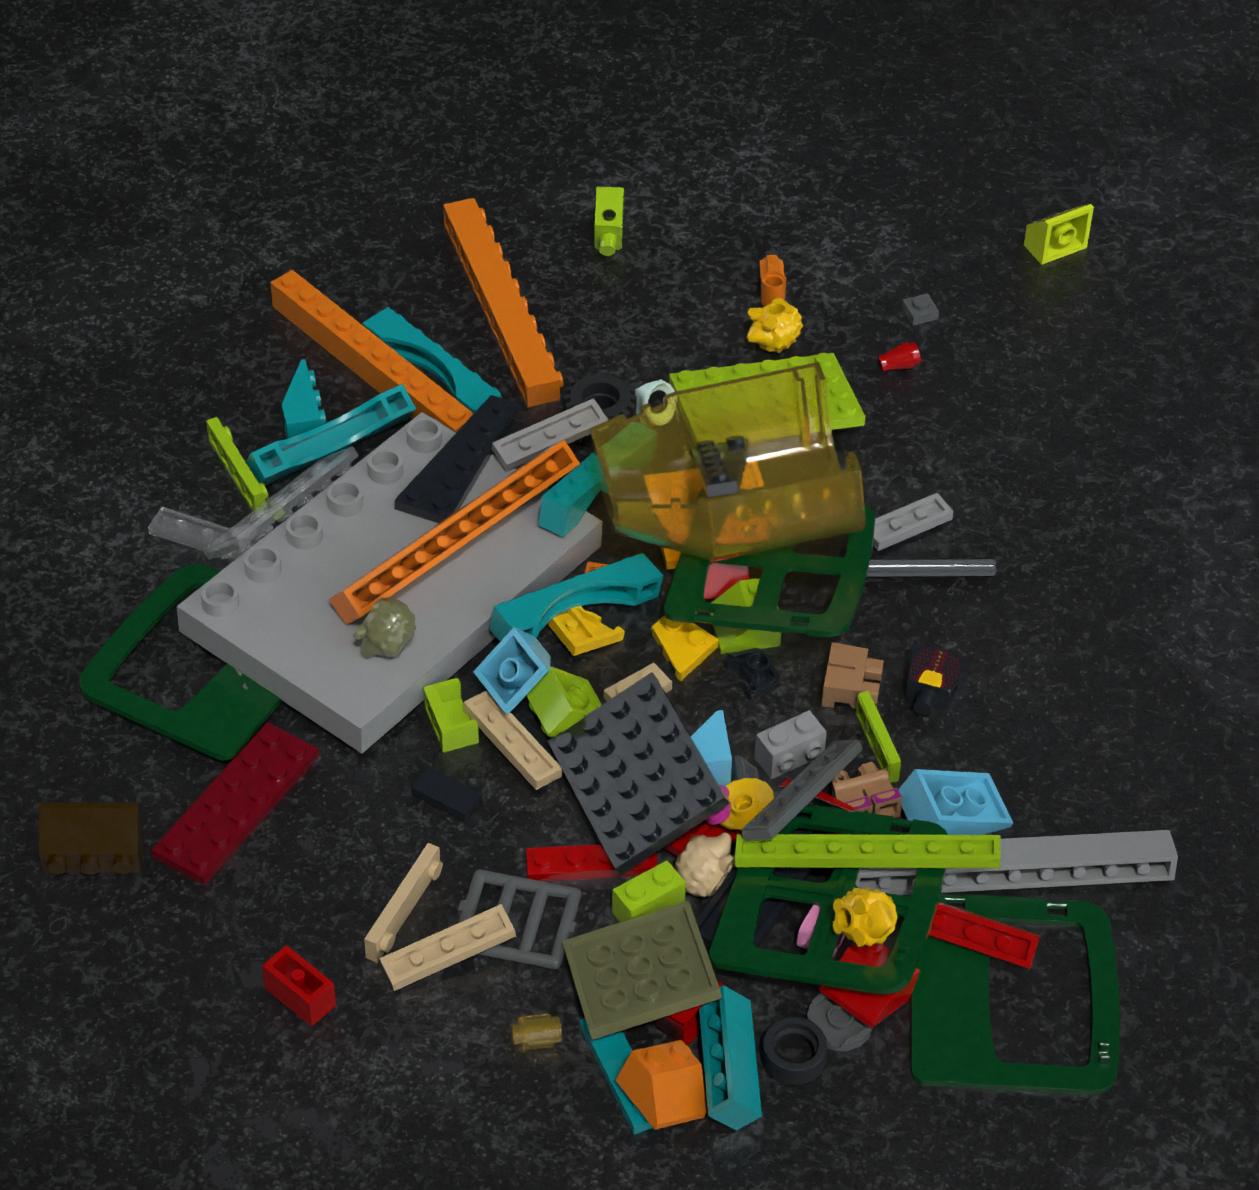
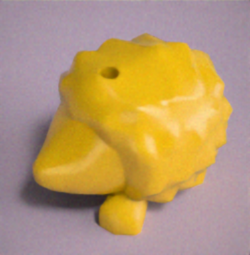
M782 298L773 299L772 303L767 304L765 307L750 308L748 310V316L753 320V323L749 328L747 340L751 343H757L765 351L780 353L783 349H788L792 343L796 342V338L801 334L803 327L802 316L798 313L797 308Z
M869 887L863 889L854 888L852 891H848L842 898L836 899L833 903L835 918L832 926L836 934L842 933L849 940H853L859 947L865 944L872 946L875 943H884L887 936L895 930L898 918L892 897L886 895L885 892H881L879 889L872 890Z

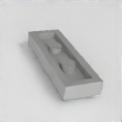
M935 493L875 519L873 546L880 551L953 519L954 511L938 493Z

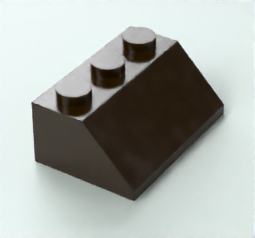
M39 802V857L43 873L56 875L63 873H85L88 875L96 873H117L121 875L141 873L144 836L138 803Z

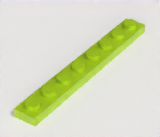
M737 834L735 866L801 868H1001V835L777 834L773 839L745 841L743 834Z

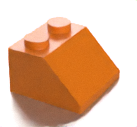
M682 1040L633 1050L630 1053L616 1081L654 1130L705 1117L707 1108L702 1065Z

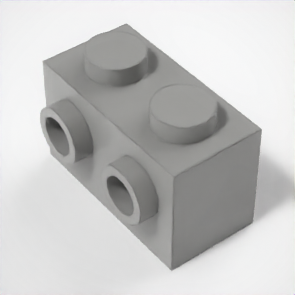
M809 710L756 734L754 758L770 779L776 778L813 761L825 750L827 731Z

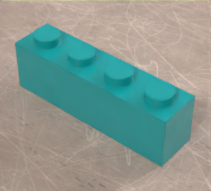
M723 985L719 987L722 998L703 1004L699 1009L707 1107L709 1117L737 1131L762 1117L751 1000Z

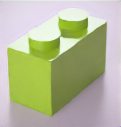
M667 860L614 888L612 913L619 922H623L685 902L686 882Z

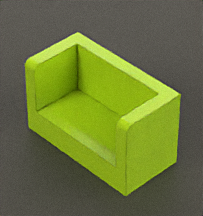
M454 678L424 686V708L442 752L479 743L478 723L475 719L470 720V717L463 711L464 703L461 698V683L459 679Z

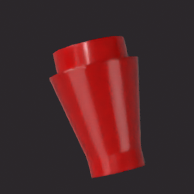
M906 341L892 350L877 356L882 372L911 369L921 363L920 353L915 342L908 343Z

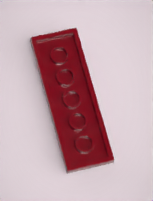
M267 722L151 849L152 857L205 886L319 757V749Z

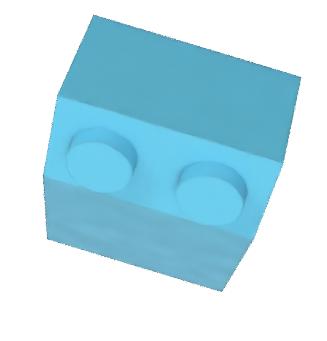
M915 769L898 789L902 795L901 806L908 820L912 821L915 819L936 823L944 828L948 835H983L1010 828L1014 824L989 773Z

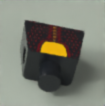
M914 642L906 689V698L915 702L913 705L914 710L918 714L929 715L933 707L942 710L948 709L968 678L971 657Z

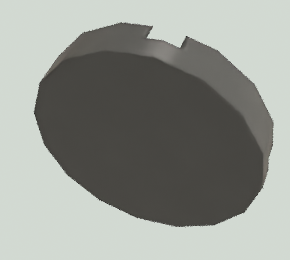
M822 992L811 1001L807 1012V1020L812 1021L822 1029L827 1038L828 1049L849 1051L860 1047L869 1039L873 1028H870Z

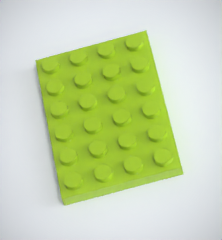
M819 353L805 357L794 356L789 359L765 360L750 364L739 363L734 366L710 367L695 371L684 370L679 373L669 374V384L677 393L676 401L695 446H697L698 442L705 440H714L715 443L726 442V438L738 435L744 436V439L748 438L751 441L865 425V415L834 353Z

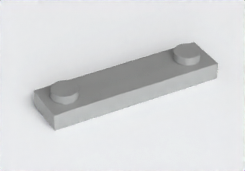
M593 398L493 442L492 451L504 469L508 471L530 461L563 439L569 444L607 427L608 418Z

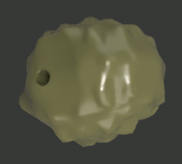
M382 597L378 600L365 618L364 623L360 625L353 635L357 640L362 639V656L366 659L375 655H385L386 657L399 656L406 643L412 640L416 629L415 614L400 600L389 597Z

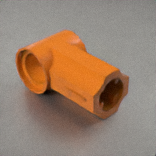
M767 255L759 262L760 301L763 306L771 304L775 298L785 300L786 277L784 276L783 260L779 259L777 255Z

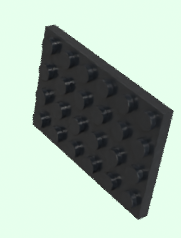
M653 672L589 713L564 732L548 740L554 755L608 857L620 875L730 804Z

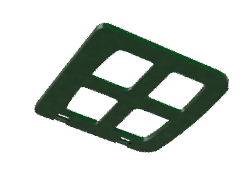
M702 490L695 506L664 606L665 617L676 622L710 623L714 626L779 633L795 632L817 637L840 635L849 629L863 593L872 555L875 513L869 506L853 501L739 490V493L707 497L705 490ZM745 511L778 515L770 545L766 549L717 545V542L732 512ZM801 517L848 523L850 528L846 555L839 558L794 552L793 546ZM721 563L760 568L762 575L754 604L750 607L706 602L704 600V592L710 564ZM798 571L839 576L840 579L827 612L823 614H810L778 610L777 605L786 574ZM697 612L714 613V615H698ZM792 622H801V623H809V624H808V626H802V625H793V624H791V623H792Z
M818 805L814 807L805 806L799 812L812 814L810 819L794 817L778 833L791 834L795 829L805 828L853 835H948L946 830L940 825L929 821L903 820L894 818V816L848 811L846 809ZM893 826L910 829L909 833L891 831ZM775 867L738 868L709 951L711 965L724 970L874 994L896 993L910 983L931 930L946 868H918L911 895L904 896L886 893V895L892 897L897 916L903 918L904 921L886 963L882 966L874 967L832 960L839 934H836L832 926L835 918L833 903L836 899L845 896L848 891L858 888L856 881L860 868H834L830 880L824 883L778 877L773 875ZM765 899L789 900L814 904L820 907V913L805 955L760 949L754 946L756 927Z

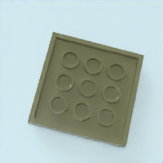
M689 900L562 941L592 1040L722 998Z

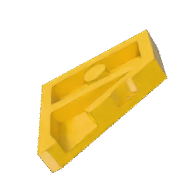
M582 606L571 608L547 623L573 656L622 641L625 633L619 626L613 630L602 624V617L584 610Z
M664 615L652 626V636L656 643L662 647L664 657L667 662H671L675 669V676L680 681L718 648L719 639L694 623L671 621Z

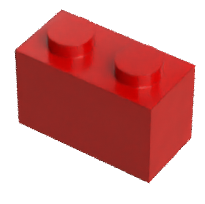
M287 945L262 965L265 989L311 1027L336 1006L334 983Z

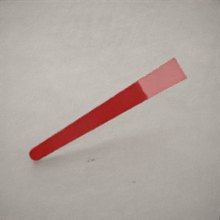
M786 779L779 786L786 787L793 780ZM822 791L815 796L848 811L855 810L854 807Z

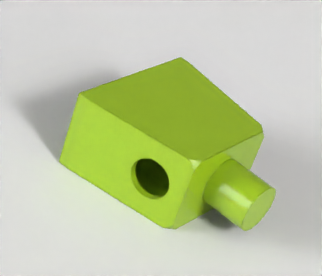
M621 187L596 188L595 248L599 249V252L605 256H611L615 254L616 250L622 249L624 188ZM605 211H613L614 217H605Z

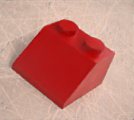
M854 943L847 948L839 961L879 967L886 963L891 950L882 943H875L872 946L865 944L862 947ZM916 968L910 983L901 991L892 994H874L820 985L819 991L870 1028H873L910 1000L920 970Z

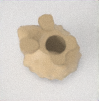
M722 833L716 837L695 835L691 837L686 848L677 856L674 869L686 882L685 892L695 897L714 896L728 873L735 867V855H730L731 836L728 833Z

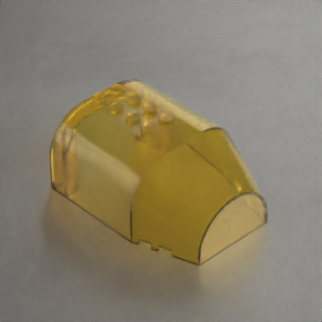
M819 362L672 392L664 396L665 403L651 408V405L647 403L640 406L641 413L627 419L622 414L590 428L603 497L614 534L716 562L858 532L865 528L862 471L854 451L848 452V456H846L847 469L841 470L830 426L826 379ZM741 435L744 436V439L748 438L750 453L745 465V471L743 472L739 493L707 497L692 460L690 447H696L698 442L705 440H714L715 443L726 442V438Z

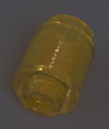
M550 1013L517 1017V1024L511 1025L513 1044H519L521 1051L551 1048L556 1043H562L559 1016H551Z

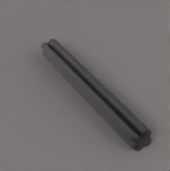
M871 559L867 577L995 576L997 565L995 559Z

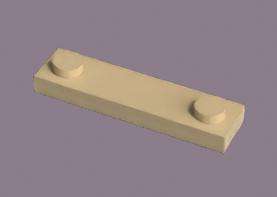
M488 690L464 701L463 711L472 720L475 719L477 721L478 727L536 790L562 777V767L511 712L506 714Z
M427 843L365 937L367 959L378 963L384 952L388 953L392 949L397 932L430 882L439 877L443 867V863L440 862V847Z
M502 904L381 957L380 962L395 991L514 938L516 933Z

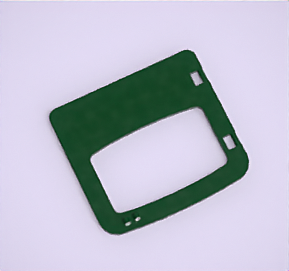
M190 564L178 569L162 583L108 639L81 674L80 691L86 699L213 758L227 761L238 754L283 700L245 674L238 675L236 669L228 663L193 699L176 711L164 708L109 682L138 643L179 601L194 589L202 587L220 572L207 565ZM243 683H246L247 690L243 688Z
M941 893L939 902L945 904H965L966 911L999 922L1073 926L1083 932L1091 988L1092 1031L1089 1064L1083 1067L1007 1063L998 1060L995 1055L989 1010V955L929 935L916 967L920 970L911 994V1076L913 1080L924 1086L1077 1095H1098L1110 1090L1116 1082L1118 1075L1120 1007L1114 941L1110 919L1105 911L1096 904L1086 901L1067 900L1064 902L1047 901V899L971 894L959 896ZM1047 909L1066 910V916L1048 915Z

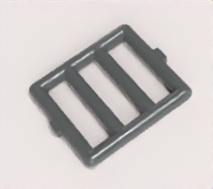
M482 869L476 870L473 874L466 900H461L458 908V916L460 918L458 923L475 915L484 883L503 887L498 905L502 904L507 916L516 890L535 893L519 948L498 944L478 953V955L549 969H559L565 954L562 941L573 938L575 934L576 922L574 920L582 895L580 889ZM548 896L567 899L551 955L532 952Z

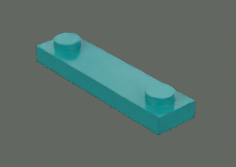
M580 1019L579 1027L633 1134L653 1128L616 1081L617 1076L632 1052L623 1032L619 1031L592 1040L586 1019Z

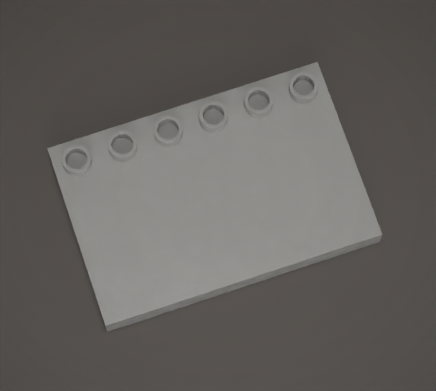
M421 412L177 606L179 631L235 669L239 668L243 674L278 696L288 705L360 753H363L424 700V686L446 681L496 638L489 629L493 606L559 583L601 547L602 521L585 511L579 524L564 537L538 526L542 496L550 490L545 488L389 598L400 600L405 603L409 610L415 614L416 629L412 640L406 643L399 656L386 657L385 655H375L369 659L364 658L361 654L362 639L357 640L353 635L360 625L364 623L369 612L345 625L329 601V598L438 524L394 509L395 499L456 433L436 419ZM491 455L460 508L517 469L512 468L506 471L498 458Z

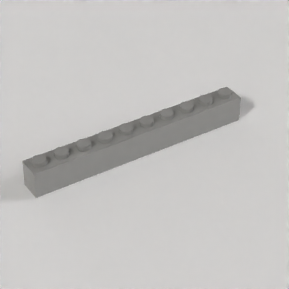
M1170 830L1001 839V868H946L941 893L1175 880L1178 855ZM860 868L856 886L860 889L869 887L872 890L879 889L881 892L890 894L910 895L913 892L918 868Z

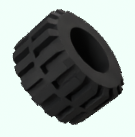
M595 372L591 373L590 376L586 374L580 376V380L575 379L571 382V386H568L566 389L564 411L594 398L608 418L607 427L576 440L579 443L585 442V445L590 447L597 445V448H599L630 420L636 421L637 396L635 395L634 388L630 387V383L627 380L622 381L620 376H611L610 373L606 372L604 374Z

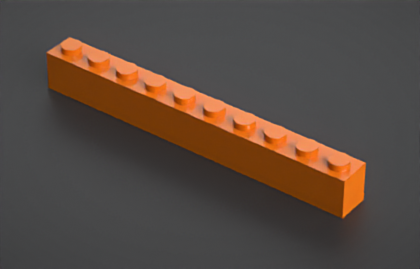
M475 198L443 204L446 231L527 408L560 400V388L564 386L562 374L554 368L553 355L551 352L546 351L545 339L542 333L538 334L534 315H529L527 300L525 296H520L517 279H512L510 264L508 260H503L500 243H495L494 231L491 225L486 224L484 209L478 207Z
M290 270L270 282L273 307L380 394L403 384L416 407V410L410 416L411 419H414L423 412L454 432H457L474 414L295 271Z
M564 439L552 445L329 598V601L345 625L362 617L382 597L387 598L398 592L580 465L579 461Z

